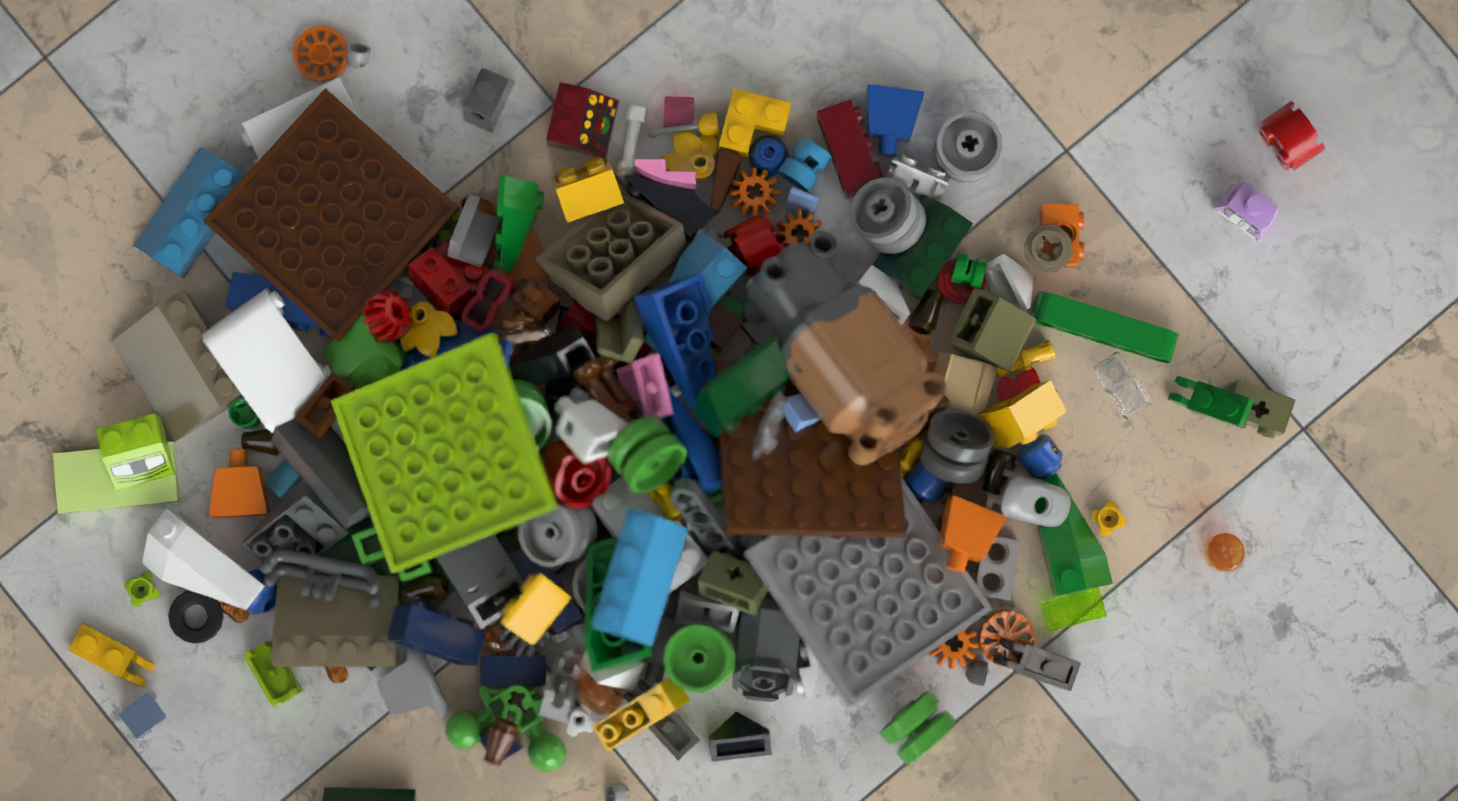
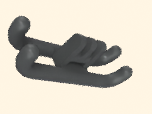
M292 550L274 551L267 555L261 564L262 572L267 573L263 580L266 587L274 586L280 576L289 575L305 579L301 590V595L309 596L312 587H315L313 598L320 599L324 589H327L325 600L332 601L339 585L367 591L370 595L368 603L372 608L379 607L381 603L380 578L378 573L367 565ZM282 561H283V562H291V563L306 565V566H309V567L300 566V565H295V564H284V563L275 566V564H277L278 562H282ZM341 573H346V574H351V575L362 576V577H364V578L356 577V576H350V575H345V574H341Z

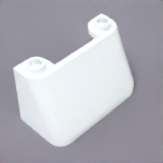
M267 287L207 329L202 334V338L262 423L270 432L274 433L276 427L296 418L331 375L332 370L329 364L324 366L322 363L315 361L284 318L282 307L285 306L283 299L275 290L271 292Z

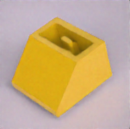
M595 157L587 160L583 167L577 169L566 167L557 171V176L551 177L567 223L624 203L608 158L602 160L601 157Z
M541 573L538 576L531 575L521 587L524 593L519 600L512 599L501 612L505 616L501 623L531 645H535L573 598L545 574Z

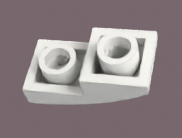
M804 642L799 644L802 661H809L810 666L798 669L799 675L795 677L798 694L804 693L807 699L813 696L815 690L818 661Z

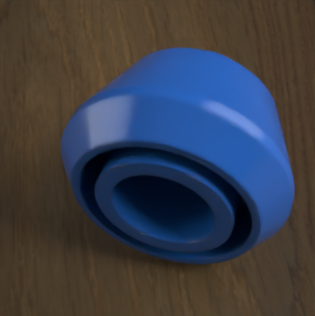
M763 136L751 145L748 155L749 162L752 168H756L757 173L761 174L764 170H767L768 176H774L779 174L777 171L785 159L789 157V151L781 139L775 136Z

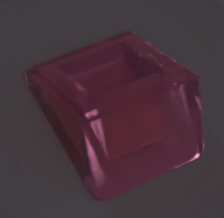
M665 96L664 128L694 124V97Z

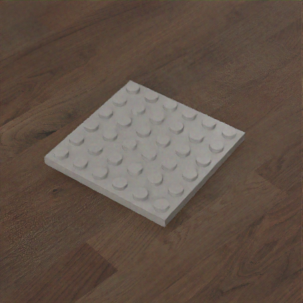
M903 479L902 490L907 532L904 538L771 535L745 553L749 562L849 708L992 610V607L965 569L963 574L946 568L951 552L938 547L940 532Z

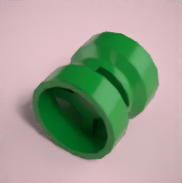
M958 252L951 282L959 284L967 282L971 287L980 289L988 260L983 258L974 260L969 258L967 254Z
M244 397L237 398L229 406V418L238 427L253 429L260 424V418Z

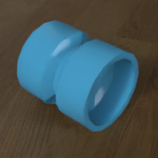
M801 136L791 150L793 157H787L777 172L795 187L809 193L818 180L817 173L824 172L833 158L818 144ZM807 160L809 163L806 165L803 161Z

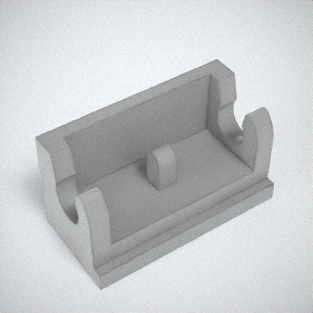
M557 653L539 715L569 723L581 682L578 681L581 665L577 661L574 665V670L568 671L563 667L565 665V655Z

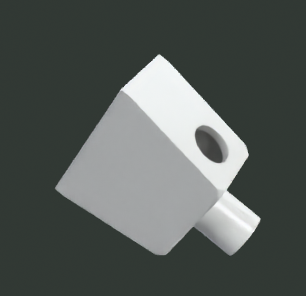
M565 396L555 406V411L562 416L556 428L557 434L584 463L606 456L612 441L629 425L595 400L575 404Z

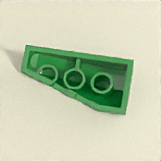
M499 176L497 216L500 228L497 229L496 252H498V258L495 259V266L499 265L512 274L515 272L533 229L538 209L543 210L544 192H539V186L535 182Z
M1057 473L1046 479L1037 477V479L1058 486L1068 493ZM1071 496L1069 514L1060 526L1050 528L1037 525L1053 597L1113 584L1107 556ZM1040 497L1036 500L1034 504L1036 513H1041L1045 509L1047 503L1045 497Z
M617 537L587 546L584 644L593 672L622 667L653 657L650 646L592 628V622L618 543Z

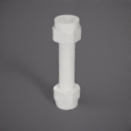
M628 106L626 122L629 123L623 159L619 160L618 177L624 178L627 174L635 176L636 167L634 159L640 124H644L646 108Z

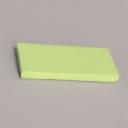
M174 442L167 443L176 475L119 490L115 489L100 449L54 453L53 465L57 513L64 514L179 502Z

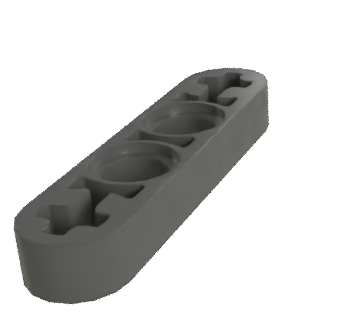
M691 479L677 480L672 489L671 500L710 554L713 551L721 554L726 552L742 561L744 555L742 544L735 534L724 533V519L701 487ZM700 511L706 513L708 516L699 517L695 515L693 512ZM708 532H717L722 537H713Z

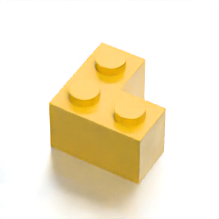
M733 88L719 148L726 149L740 155L742 158L748 159L755 131L784 138L792 103Z
M1051 380L1030 386L1012 399L994 403L976 416L981 417L993 429L995 441L992 448L1003 446L1004 449H1007L1019 442L1024 445L1038 437L1036 432L1041 429L1044 431L1059 423L1057 418L1067 411Z

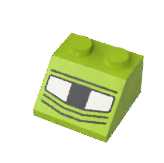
M154 413L95 429L103 461L116 490L176 475L161 416Z

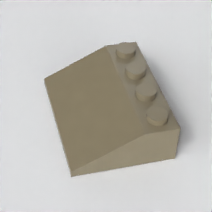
M621 190L623 204L583 217L536 258V263L581 306L605 321L612 318L687 249L682 223Z
M184 290L157 305L112 340L156 414L161 416L162 423L174 442L229 409L234 400L243 397L206 346L202 334L210 327L190 294Z
M289 575L280 576L277 583L273 626L272 666L398 667L399 645L387 641V636L395 605H400V576L378 575L382 599L377 608L370 607L368 603L370 595L364 590L338 585L333 600L329 601L325 600L327 589H324L320 599L313 598L315 587H312L309 596L301 595V590L305 581L304 578Z

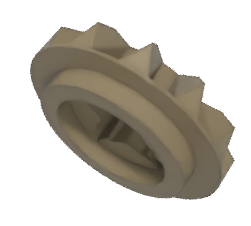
M1039 226L1028 235L1025 241V258L1033 269L1043 273L1057 272L1064 268L1071 259L1073 251L1071 239L1058 226ZM1043 237L1049 245L1060 244L1052 252L1053 261L1047 253L1037 255V252L1044 247Z

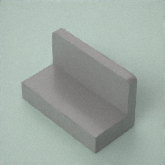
M469 193L451 237L447 256L482 267L499 222L497 217L478 211L481 197Z

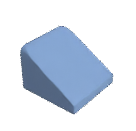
M793 187L790 190L785 209L796 213L797 210H802V216L807 217L809 212L815 214L820 199L818 196Z
M802 394L784 399L779 407L795 432L820 420Z

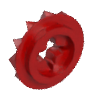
M956 258L948 261L940 271L938 287L944 298L953 304L966 305L974 287L967 283L968 288L971 290L970 292L963 286L952 289L955 286V282H951ZM985 274L980 288L983 291L986 286Z

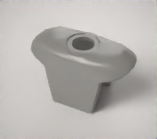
M1004 469L1003 475L1012 480L1003 495L1002 505L993 503L992 510L1009 518L1050 528L1060 526L1066 520L1071 505L1070 495L1066 490L1035 477ZM1040 497H1045L1047 502L1045 509L1041 513H1036L1034 510L1036 500Z
M407 648V660L377 682L379 691L390 714H399L429 706L445 720L448 705L425 654Z

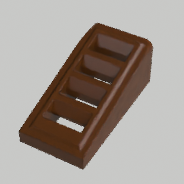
M719 148L717 154L711 208L715 211L716 215L720 213L732 186L731 182L735 179L741 165L740 155L723 148Z

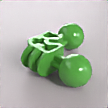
M514 685L509 688L501 687V689L480 686L478 694L481 696L486 707L476 713L466 710L455 712L446 723L445 733L449 742L457 748L468 749L480 742L479 739L482 738L484 729L490 726V723H494L496 717L509 720L510 716L516 717L514 723L518 725V731L520 733L525 732L531 742L528 747V758L534 768L542 772H551L557 770L566 758L564 742L558 736L546 733L541 724L542 721L548 719L539 715L543 699H541L538 692L543 688V685L531 691L520 685ZM514 692H517L519 695L525 694V698L522 699V706L528 714L527 717H525L522 708L516 704H510V701L513 700L512 694Z

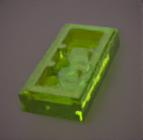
M1099 587L1040 603L1048 632L1107 617Z

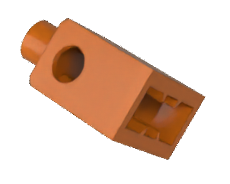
M247 449L229 450V467L215 468L209 517L266 516L271 508L262 468L259 466H248Z
M956 496L948 498L945 503L938 547L951 552L946 568L963 574L968 559L975 562L983 560L1007 517Z

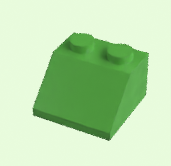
M363 314L339 342L333 339L323 349L332 372L355 386L356 390L394 375L401 368L408 354L396 341L388 343L385 340L377 341L375 333L369 334L368 324L363 323L366 319Z

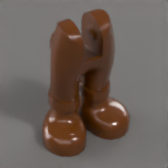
M603 355L599 359L586 363L572 373L577 383L588 390L589 399L597 401L630 425L644 417L633 398L620 385L617 376L613 377L612 369L619 360Z

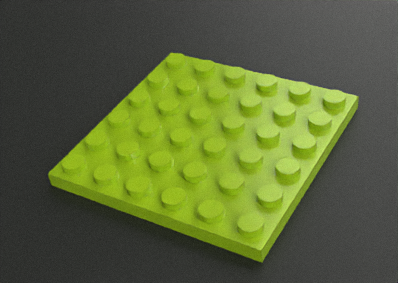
M496 334L484 336L331 401L391 573H397L558 508Z

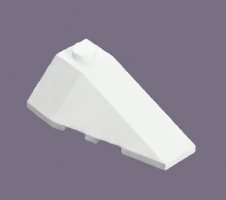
M169 509L164 511L147 534L142 564L164 582L247 610L265 587L184 518Z

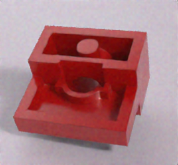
M449 238L438 248H429L409 264V280L438 311H445L454 318L464 310L467 303L477 294L480 281L490 270L484 264L482 267H477L448 257L447 254L451 240Z

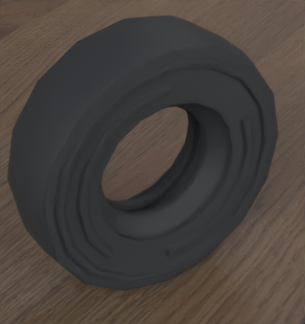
M189 590L176 597L170 606L168 618L170 627L177 637L185 642L197 644L207 642L216 636L222 627L224 615L218 600ZM192 605H201L207 611V621L200 628H191L185 621V612Z

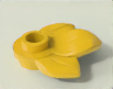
M688 130L675 132L673 137L675 151L661 157V159L666 160V169L668 171L696 172V180L708 179L716 168L714 157L718 152L719 146L715 136L703 134L698 138ZM698 162L706 163L703 167H697L695 165Z
M418 302L411 307L412 310L409 315L414 321L410 324V331L400 337L401 345L405 352L416 347L420 353L434 358L439 348L440 336L451 337L457 335V326L449 313L437 311L428 302ZM424 311L425 316L419 321L418 317Z

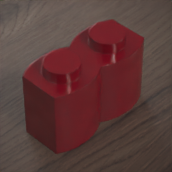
M499 265L494 266L482 278L477 294L465 306L462 313V322L479 332L485 330L496 318L500 304L511 293L516 276Z

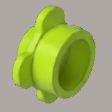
M143 572L140 577L125 581L124 588L128 590V594L131 597L130 602L133 606L140 607L143 602L156 600L159 597V590L152 583V574ZM144 587V592H140L139 588Z

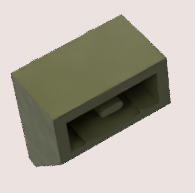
M975 287L948 341L959 353L1010 373L1036 319L1003 298Z

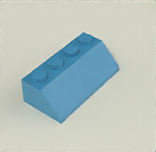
M200 147L134 246L180 277L185 278L215 233L203 222L204 219L238 184L245 174Z
M628 508L592 622L593 629L652 647L689 529L662 517Z

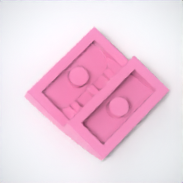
M635 159L636 173L639 177L696 193V172L667 171L665 159Z
M659 354L633 361L630 365L616 369L620 385L630 394L644 417L653 415L662 419L673 414Z

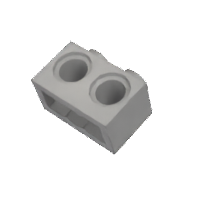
M996 537L993 544L1002 547L1004 552L1000 561H993L987 553L983 560L977 562L976 570H971L970 577L984 597L1010 601L1020 541ZM986 574H993L998 578V587L994 591H989L983 586V578Z
M687 580L678 587L674 603V623L688 626L698 624L710 625L723 632L734 633L739 613L738 609L699 595L697 581Z

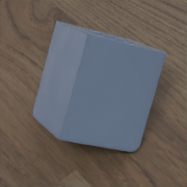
M148 692L119 714L136 739L145 737L152 731L151 729L166 718L165 713L155 701L157 696L154 692Z

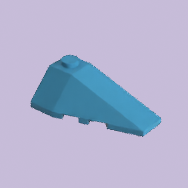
M701 232L681 254L669 282L701 273L711 300V309L713 310L746 274L747 267L724 246ZM646 332L643 341L661 357L649 333Z

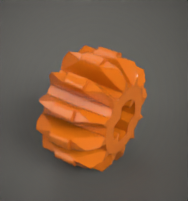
M755 167L751 168V177H748L746 172L741 171L739 175L743 182L733 179L731 182L735 188L739 189L729 192V197L739 198L732 204L733 208L737 209L743 205L744 207L741 211V216L743 217L748 214L749 210H753L752 216L758 215L759 209H761L765 216H768L770 211L766 204L771 207H777L778 202L771 198L780 195L779 189L771 188L777 183L776 178L765 181L768 171L764 170L761 176L758 177L756 176L757 170ZM757 187L760 189L759 194L762 197L756 196L754 200L750 199V192H747V190L753 191Z
M797 210L796 219H793L790 213H786L785 219L788 224L778 221L777 227L784 232H776L774 237L777 240H784L782 244L785 248L793 243H808L811 236L817 232L815 230L822 226V222L818 220L811 224L810 222L814 215L811 212L807 214L806 219H802V210ZM796 229H802V233L807 234L808 238L804 237L803 242H797V238L791 236V233L796 234Z
M966 627L955 635L956 640L961 642L960 648L955 647V652H951L950 646L945 645L944 642L929 654L930 656L936 655L939 652L942 654L937 659L936 663L938 665H942L945 659L949 658V669L954 668L955 658H957L961 667H965L966 662L963 655L973 660L975 655L968 651V648L979 647V643L969 642V638L975 637L977 632L971 631L966 634L965 630L968 628Z

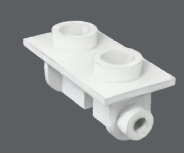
M902 154L901 157H894L892 162L898 165L897 167L890 166L887 177L898 180L908 189H910L914 179L920 182L915 192L934 200L935 197L938 199L942 198L945 188L941 187V183L948 185L950 178L945 176V171L934 166H929L927 169L917 165L918 160L906 154Z

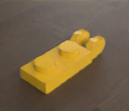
M86 624L81 625L68 651L121 679L125 678L143 688L147 681L140 675L128 671L132 661L146 670L153 671L156 666L155 663L138 655L134 649Z

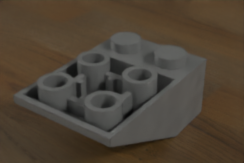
M302 480L280 499L242 541L241 545L261 562H263L267 555L277 550H292L319 556L349 533L350 527L345 529L309 485ZM282 561V562H278L277 564H275V566H276V565H279V564H283V563H284V564H295V565H300V566H306V565H301V564H296V563H291V562H283V561Z
M494 534L436 557L468 613L480 629L502 617L503 614L501 612L512 599L518 601L524 593L521 590L524 584L523 579Z

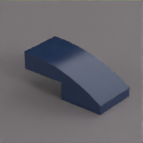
M516 655L481 656V686L546 685V655H533L529 658L527 655H520L518 657Z

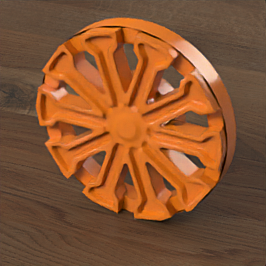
M326 26L312 27L304 31L296 40L293 48L294 63L299 72L311 81H332L341 75L347 67L346 48L348 45L343 36L335 29ZM319 32L325 33L322 41L319 40ZM334 35L336 40L329 44L330 37ZM308 36H312L313 44L306 41ZM343 45L344 49L342 51H333L338 46ZM304 46L309 49V52H300L299 48ZM301 58H310L304 64H300L299 60ZM333 58H343V61L338 63ZM328 63L335 67L337 70L331 73ZM315 64L313 72L311 74L307 73V69ZM321 66L325 73L324 76H318Z
M999 610L992 613L983 621L978 633L979 648L990 662L993 661L994 655H1002L1003 652H1005V657L1012 660V651L999 644L1001 637L1023 644V642L1032 646L1035 644L1032 624L1024 615L1013 610ZM1013 615L1014 620L1009 626V617ZM998 617H1002V626L996 622ZM1024 622L1025 626L1016 630L1019 624ZM988 625H989V626L992 625V627L995 629V631H994V632H989V631H987ZM1028 633V639L1018 638ZM986 638L993 639V641L988 644L984 643V639ZM997 647L994 654L990 655L989 651ZM1013 650L1017 654L1018 658L1020 652Z

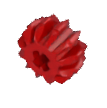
M381 290L364 301L365 307L361 312L366 319L363 323L368 324L369 334L375 333L377 341L393 342L410 331V324L414 321L409 315L412 309L406 306V298H400L398 291Z

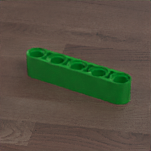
M1044 291L1038 292L1031 314L1036 319V324L1163 363H1171L1179 336L1178 333L1169 329Z

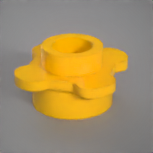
M1108 501L1102 509L1091 512V520L1097 523L1100 528L1099 533L1105 537L1110 536L1116 528H1123L1126 525V518L1121 516L1120 511L1117 509L1118 505L1114 501ZM1107 516L1111 517L1110 522L1106 521Z

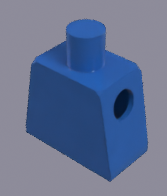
M868 84L866 91L868 134L871 138L880 139L879 155L895 157L898 141L910 142L924 97V91Z

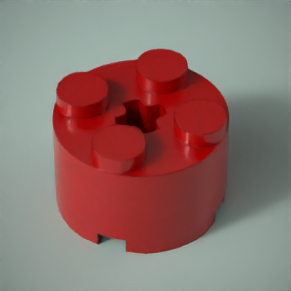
M1293 101L1288 102L1262 120V127H1260L1261 131L1259 132V135L1268 147L1273 144L1278 150L1276 158L1286 171L1290 168L1297 170L1325 150L1323 142L1317 145L1315 138L1319 134L1300 108L1295 111L1293 110L1295 104Z
M755 215L724 231V238L730 237L732 245L727 247L729 252L747 267V272L744 276L748 274L753 278L760 272L763 263L768 258L776 257L785 249L782 242L777 243L773 236L774 226L767 215L762 218Z
M563 440L553 441L546 447V454L542 459V465L552 493L561 502L571 508H585L595 503L593 499L599 494L603 495L606 492L611 480V468L604 457L584 463Z

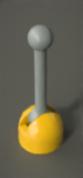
M717 112L703 114L698 123L665 128L651 126L647 130V134L651 138H656L659 134L699 129L701 133L707 136L720 135Z

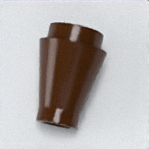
M496 717L494 723H490L486 754L484 756L486 762L498 766L502 764L504 757L519 735L516 723L500 717Z

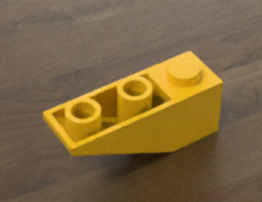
M668 678L592 727L607 752L691 700L684 689L675 685L671 678Z

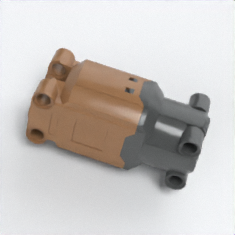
M817 231L811 236L808 243H793L776 257L768 258L763 263L760 272L746 284L748 297L742 307V314L751 323L759 324L765 320L779 337L778 345L788 369L789 378L829 431L848 435L852 441L848 450L851 460L858 465H867L886 453L894 451L921 431L928 419V411L935 408L945 394L946 383L940 375L935 373L925 374L927 358L875 290L866 286L849 284L831 260L837 247L835 237L827 231ZM924 389L929 390L933 395L928 394ZM861 444H866L870 450L863 448Z

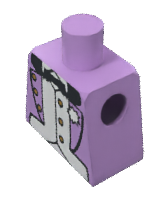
M1244 182L1232 184L1213 208L1257 242L1261 241L1275 222L1279 210L1277 205Z

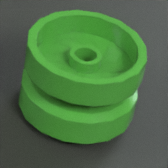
M512 380L537 451H539L547 444L552 432V420L543 392L534 384L523 380Z
M651 415L642 417L623 429L612 441L607 452V459L619 474H623V479L634 493L644 494L659 488L669 481L682 467L686 460L687 451L680 441L671 435L669 428L660 417Z
M703 624L680 629L669 640L664 654L666 672L674 684L685 691L697 693L716 689L725 683L734 670L736 660L733 643L726 633L715 626ZM698 652L702 653L704 656L703 663L696 664L694 657L698 656Z
M927 690L916 700H911L879 732L888 744H895L905 736L908 737L897 751V755L906 766L928 751L957 724V721L948 710L941 711L929 719L928 716L937 709L940 702L931 690Z

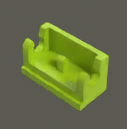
M272 640L266 641L258 648L243 654L244 659L272 707H278L303 692L289 666H272Z

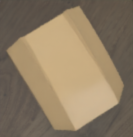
M939 352L932 373L940 375L946 383L944 395L950 401V404L945 410L957 409L974 415L983 412L986 409L997 368L987 363Z

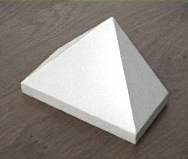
M1005 254L988 262L985 276L992 293L1023 311L1031 308L1034 274Z
M586 650L580 662V665L597 683L628 690H635L646 664L644 661H639L622 667L593 672Z

